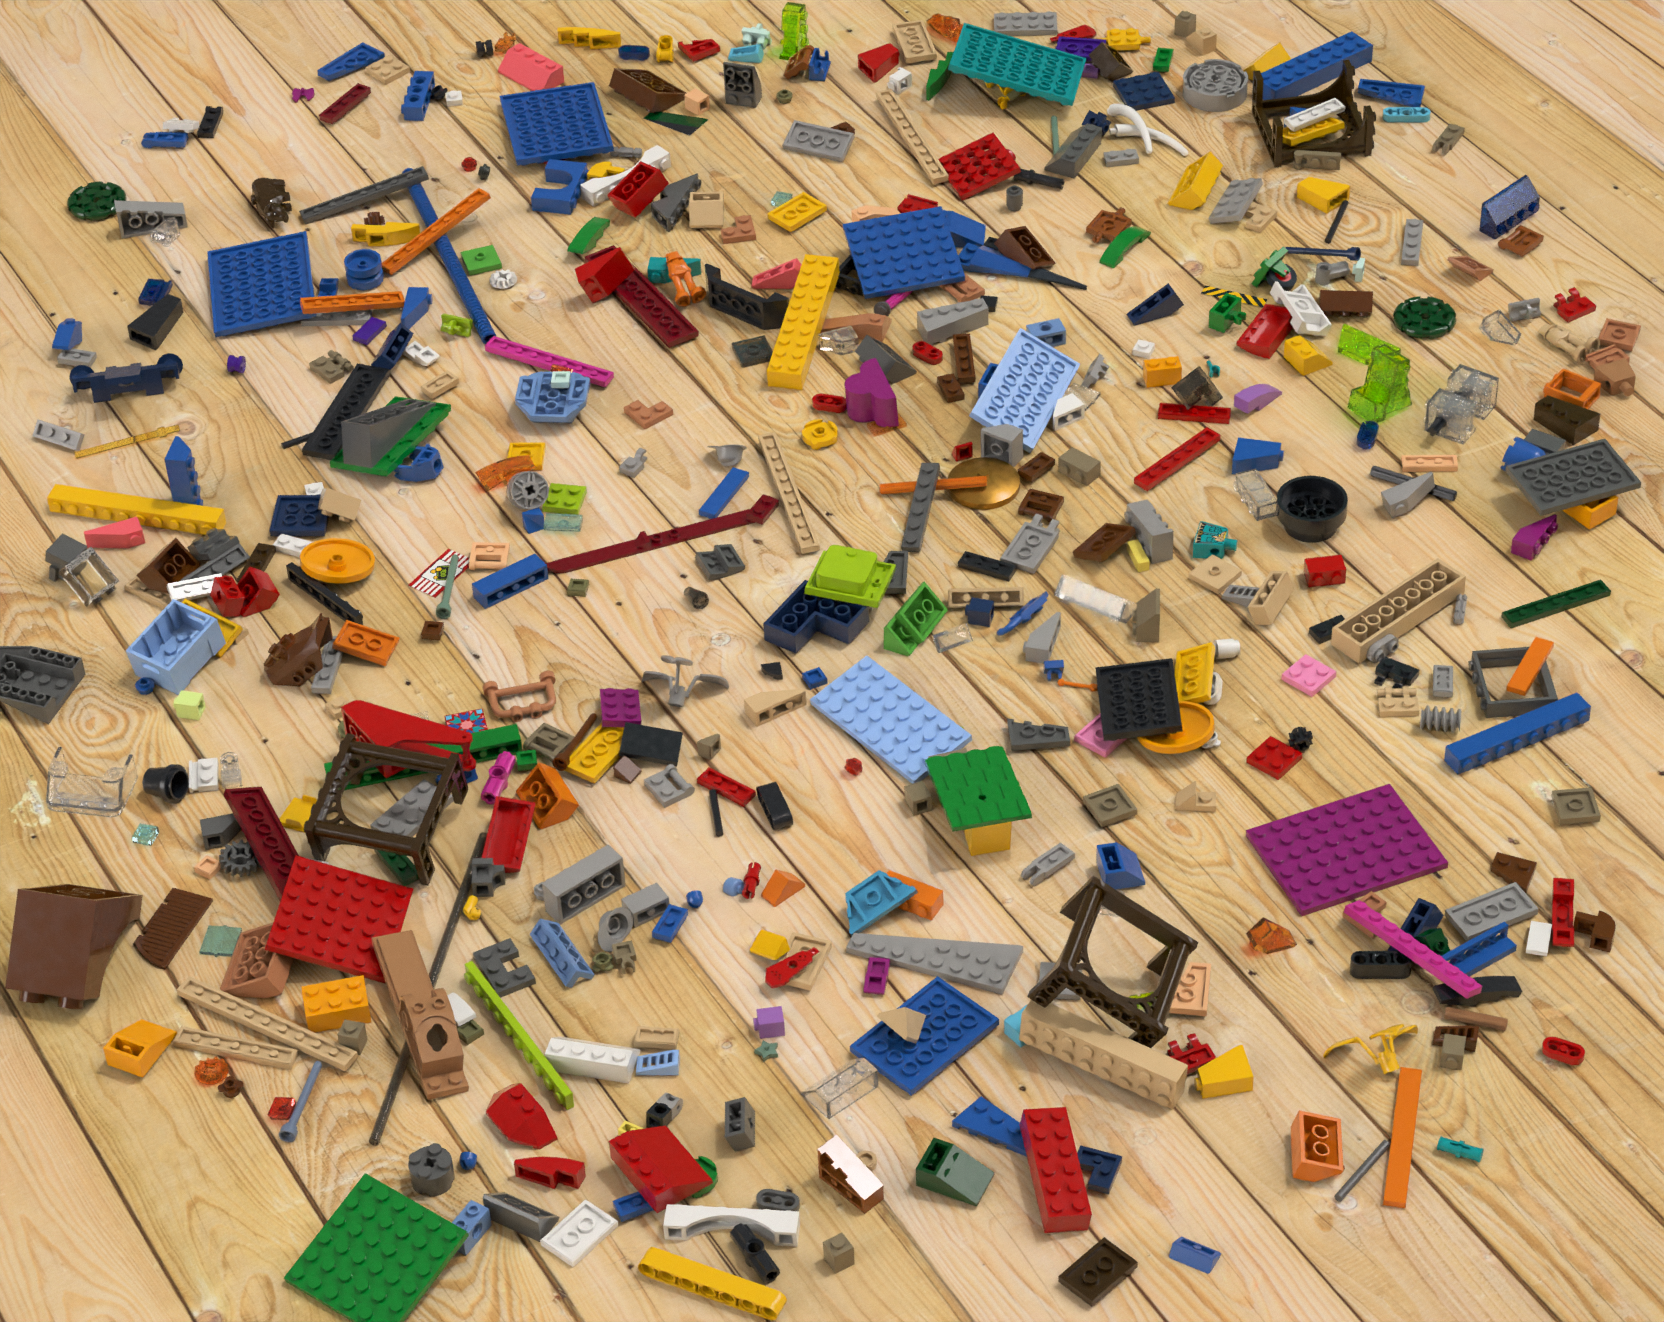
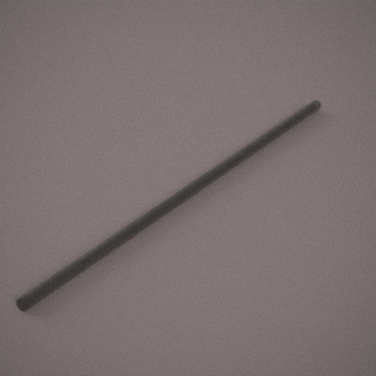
M483 832L478 836L429 972L433 989H435L472 885L473 858H481L487 837V834ZM406 1039L369 1138V1143L374 1146L380 1143L411 1056Z

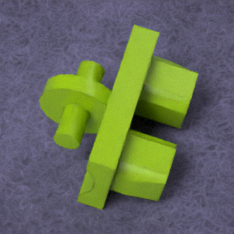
M449 314L441 315L442 332H447L449 335L471 336L472 319Z

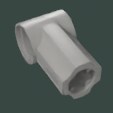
M1346 261L1333 264L1327 262L1318 263L1315 282L1320 285H1327L1331 279L1349 275L1348 263Z

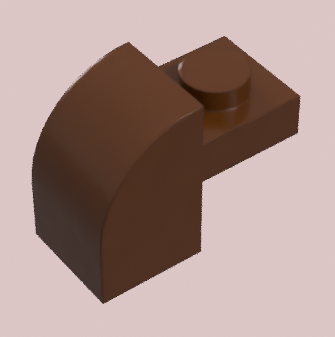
M1600 910L1598 916L1577 911L1574 919V931L1591 935L1589 948L1610 953L1616 929L1613 918Z

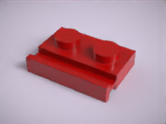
M908 194L907 198H904L897 208L900 213L938 207V202Z

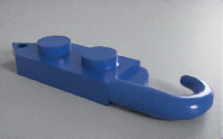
M1047 591L1032 598L1010 617L1009 623L1004 628H1000L996 632L997 635L1002 636L1012 631L1020 623L1024 624L1032 618L1031 614H1035L1043 609L1042 605L1047 601L1046 598L1049 595Z

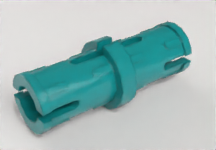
M1440 1136L1437 1150L1454 1154L1457 1158L1464 1157L1477 1162H1481L1484 1152L1483 1148L1465 1144V1141L1460 1140L1458 1142Z

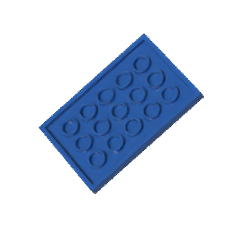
M937 976L897 1008L906 1007L926 1015L916 1044L903 1039L887 1024L880 1021L850 1045V1052L912 1096L999 1025V1018Z

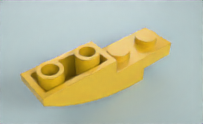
M386 222L385 226L352 224L351 231L354 242H367L368 246H392L410 242L420 234L419 223Z

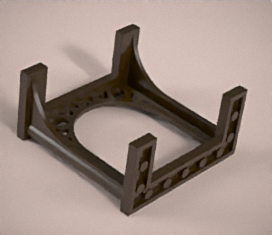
M1343 60L1342 71L1339 77L1323 91L1311 95L1263 100L1264 79L1260 70L1253 71L1252 114L1275 168L1281 167V162L1295 160L1294 152L1297 150L1337 152L1341 154L1363 152L1365 157L1371 156L1372 149H1374L1373 135H1375L1374 122L1376 121V113L1372 111L1370 105L1364 106L1362 120L1361 112L1357 109V103L1353 101L1352 89H1354L1353 76L1355 75V67L1351 65L1350 60ZM1333 98H1336L1345 106L1344 112L1336 114L1346 124L1347 129L1345 133L1335 141L1317 145L1282 149V121L1279 116L1273 117L1271 129L1266 117L1269 114L1290 112V107L1309 109Z
M347 733L344 740L340 742L337 756L333 758L330 772L326 774L324 786L318 792L317 802L311 808L309 820L304 824V832L306 833L314 859L326 861L331 849L330 847L336 845H355L411 856L420 883L428 886L435 871L428 846L450 793H452L454 803L462 805L468 792V785L459 754L451 753L449 758L356 741L354 734ZM381 765H392L442 775L415 838L368 829L351 822L345 816L341 806L342 795L348 783L351 781V784L359 785L366 769ZM332 812L339 813L336 818L326 820L328 814Z
M1092 876L1062 906L1060 913L1074 921L1068 940L1052 970L1029 991L1027 997L1046 1008L1067 988L1134 1030L1135 1032L1128 1037L1129 1039L1152 1048L1168 1032L1169 1028L1165 1026V1022L1188 956L1197 948L1198 942L1097 877ZM1101 905L1165 945L1148 962L1146 967L1161 976L1157 988L1151 995L1144 998L1122 996L1108 988L1094 972L1089 961L1087 946ZM1078 970H1085V971H1087L1088 974H1089V977L1086 976V975H1084L1083 973H1081V972L1078 971ZM1137 1004L1141 1005L1144 1008L1145 1012L1138 1009Z

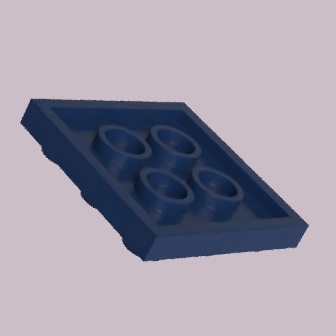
M1151 72L1150 74L1136 75L1113 81V87L1124 105L1133 108L1135 111L1175 103L1174 95L1159 72Z
M278 495L270 527V536H280L281 534L298 537L325 536L329 516L321 514L322 510L318 509L321 495Z

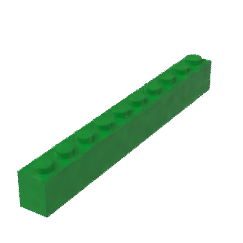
M517 724L471 733L473 741L470 743V754L476 760V763L497 759L503 751L510 752L512 755L523 751ZM428 744L463 755L461 745ZM332 762L324 763L326 774L330 772ZM372 767L364 771L359 785L351 784L350 781L345 790L430 772L407 768L385 778L376 767Z

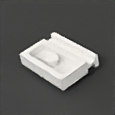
M218 758L199 759L198 762L189 761L190 793L197 790L199 792L219 790Z

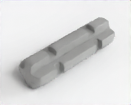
M614 147V151L610 152V154L616 157L619 155V157L634 156L635 158H641L642 149L620 147L618 149V147Z
M1465 594L1457 595L1453 620L1455 624L1459 623L1461 625L1464 623L1467 596Z

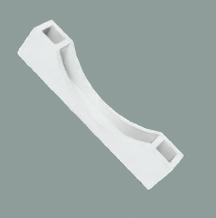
M658 145L645 151L640 160L660 169L661 172L671 167L670 153ZM635 166L620 174L603 178H592L581 184V198L593 207L608 200L609 197L607 195Z
M667 1204L663 1224L664 1237L667 1240L687 1241L696 1235L708 1231L733 1229L734 1226L742 1223L747 1224L753 1233L769 1240L775 1246L797 1247L800 1217L799 1212L790 1210L779 1211Z

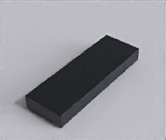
M967 551L964 552L958 561L959 568L1008 582L1017 571V565Z

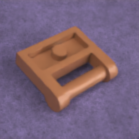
M966 274L965 281L940 285V288L953 295L957 302L971 301L979 298L981 295H985V289Z

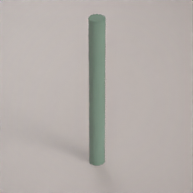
M1056 116L1051 117L1053 156L1059 149L1058 121Z

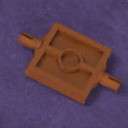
M1122 207L1117 212L1101 210L1086 227V233L1094 235L1092 238L1094 243H1098L1102 238L1113 241L1122 231L1132 225V219L1123 216L1125 209Z

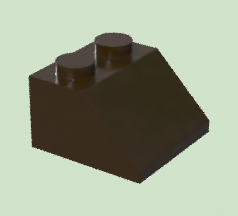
M1103 42L1089 54V57L1092 59V65L1101 70L1100 75L1104 79L1108 78L1114 81L1133 72L1118 51Z

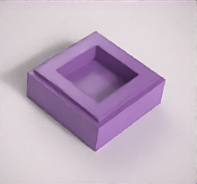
M1085 63L1082 77L1098 78L1100 69L1092 64Z

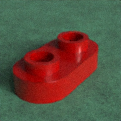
M918 341L913 344L912 353L915 357L931 365H937L943 361V353L936 347L924 341Z
M820 393L812 398L813 408L819 411L842 413L847 409L846 398L842 396Z
M1547 1037L1543 1040L1542 1053L1546 1057L1570 1065H1579L1584 1061L1585 1050L1581 1045L1557 1037Z

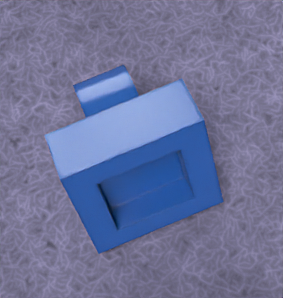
M1063 660L1044 661L1043 670L1044 674H1047L1048 681H1051V674L1053 673L1058 675V680L1062 678L1064 670Z

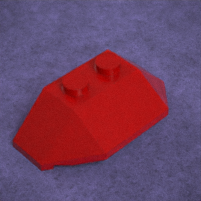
M522 1083L511 1084L493 1094L487 1107L486 1115L508 1141L533 1146V1148L540 1150L558 1140L544 1109Z

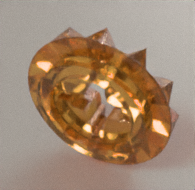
M207 1056L206 1061L200 1060L199 1065L195 1066L194 1074L200 1083L213 1085L227 1077L229 1068L224 1058L218 1059L215 1056L213 1059H210ZM207 1068H210V1069L215 1068V1071H212V1070H209V1071H208Z

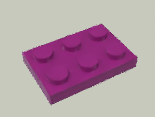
M631 688L600 689L602 727H624L625 722L641 725L638 690Z

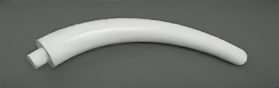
M1111 104L1107 109V114L1112 117L1124 116L1130 119L1136 125L1143 138L1146 152L1151 154L1153 151L1152 143L1142 117L1127 105Z
M1115 124L1114 128H1109L1110 135L1115 134L1116 137H1142L1136 125ZM1147 127L1150 139L1169 145L1183 156L1188 155L1187 149L1175 139Z

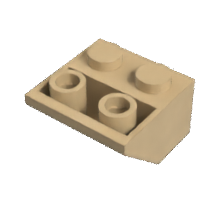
M723 191L690 192V228L723 227Z

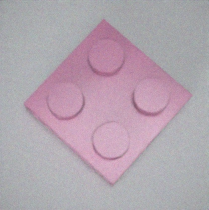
M1305 654L1282 673L1281 680L1313 697L1336 678V671Z

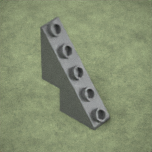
M698 173L667 185L660 192V200L651 203L652 217L668 232L675 227L677 220L682 216L685 208L688 207L690 192H696L700 189L702 182L698 179Z

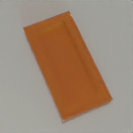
M898 413L899 426L881 427L876 424V421L867 423V428L876 437L907 427V423Z

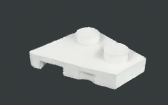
M174 117L163 122V129H169V132L184 130L186 133H191L199 128V121L179 120V118Z

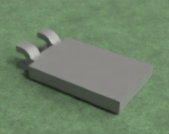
M1035 514L1031 523L1025 522L1000 560L1017 565V569L1034 574L1059 538L1060 529L1057 528L1059 521L1052 519L1048 528H1044L1043 523H1040L1043 516Z

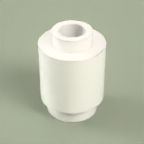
M1233 638L1214 640L1216 659L1235 658L1236 655H1240V643L1238 640Z

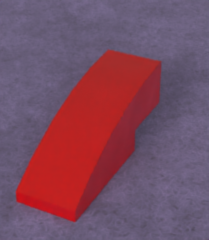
M529 1157L514 1161L516 1177L555 1189L558 1183L579 1189L586 1177L584 1162L572 1159Z

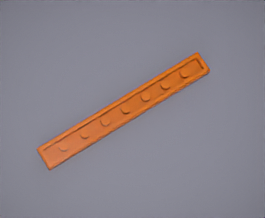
M480 188L475 190L382 262L383 271L390 275L394 274L491 198L490 194Z
M1400 1067L1383 1201L1385 1206L1406 1208L1422 1076L1421 1069Z

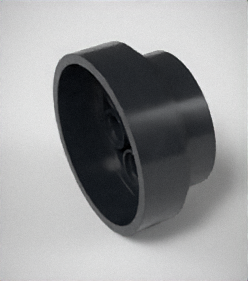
M1301 476L1293 478L1284 483L1278 490L1276 515L1284 525L1287 534L1292 538L1307 543L1322 542L1331 538L1336 533L1337 528L1344 523L1347 516L1348 496L1341 485L1325 477Z

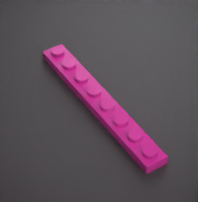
M493 336L485 345V351L552 372H576L584 377H589L590 383L606 387L614 378V372L496 336Z
M1358 900L1345 905V914L1466 999L1481 993L1483 986L1472 977L1467 976L1458 967L1453 966L1444 960L1442 956L1437 955L1426 945L1414 939L1412 935L1404 932L1396 924L1368 907L1366 903Z

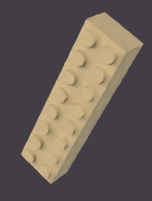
M1437 558L1332 628L1331 645L1360 664L1367 659L1366 654L1372 644L1388 634H1392L1397 638L1457 599V595H1463L1465 592L1466 576Z
M1030 1000L1023 1010L1019 1040L1025 1044L1038 1048L1047 1054L1062 1059L1064 1062L1071 1063L1084 1071L1093 1073L1104 1080L1119 1085L1121 1088L1128 1089L1141 1097L1150 1099L1172 1110L1184 1093L1187 1064L1051 1003L1044 1008Z

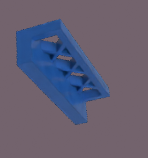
M1504 921L1445 953L1442 957L1470 977L1515 952L1517 945L1507 937L1509 925Z

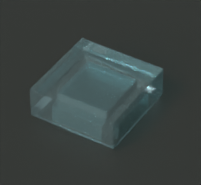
M777 191L771 200V205L781 206L793 198L792 194Z

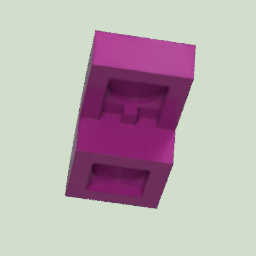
M869 957L864 993L885 995L890 959Z

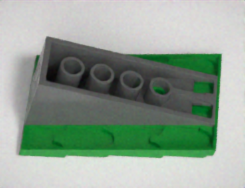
M395 396L385 407L342 421L343 449L330 461V467L388 476L449 415L451 404Z

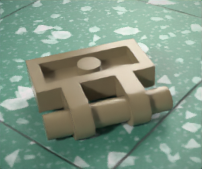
M333 350L328 352L329 358L321 356L309 363L310 369L330 384L343 378L344 371L348 370L351 372L354 369V366L351 365L348 359H343L341 354Z

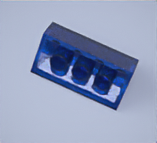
M1524 175L1482 203L1480 232L1493 239H1497L1539 210L1540 196L1527 175Z

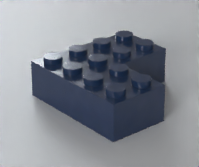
M804 580L763 623L765 641L797 653L816 632L850 644L869 623V606L804 594L805 586L808 582Z

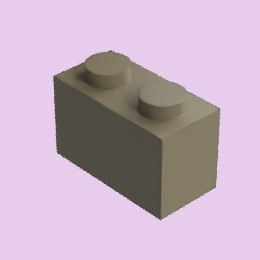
M1071 447L1058 458V472L1088 486L1101 475V461Z

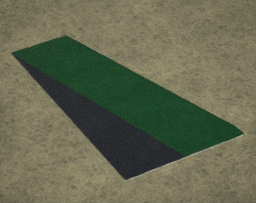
M659 111L655 113L650 112L643 118L689 136L708 121L705 118Z

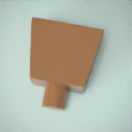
M1625 358L1595 367L1594 381L1601 383V388L1610 395L1614 396L1624 393L1625 396H1630L1634 393L1636 375Z

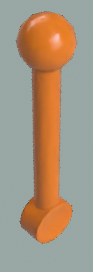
M1059 679L1057 682L1059 686L1068 685L1097 691V684L1094 683L1087 685L1068 682L1064 679Z

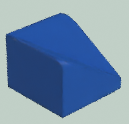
M539 507L522 512L523 527L528 534L545 529L544 515Z

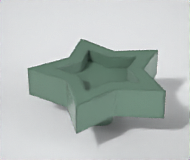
M763 1040L762 1045L755 1049L754 1053L762 1056L764 1062L769 1058H778V1053L776 1052L778 1043L769 1044Z

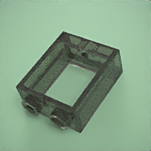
M92 547L66 564L58 572L86 607L92 603L95 606L103 599L101 596L105 593L110 595L117 589L115 585L119 582ZM86 561L107 585L93 596L89 594L72 573L73 570Z

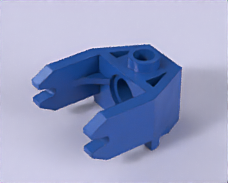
M426 444L425 447L416 446L409 458L414 460L411 466L399 465L394 470V472H397L394 476L399 480L412 482L435 479L444 468L439 450L431 447L429 444Z

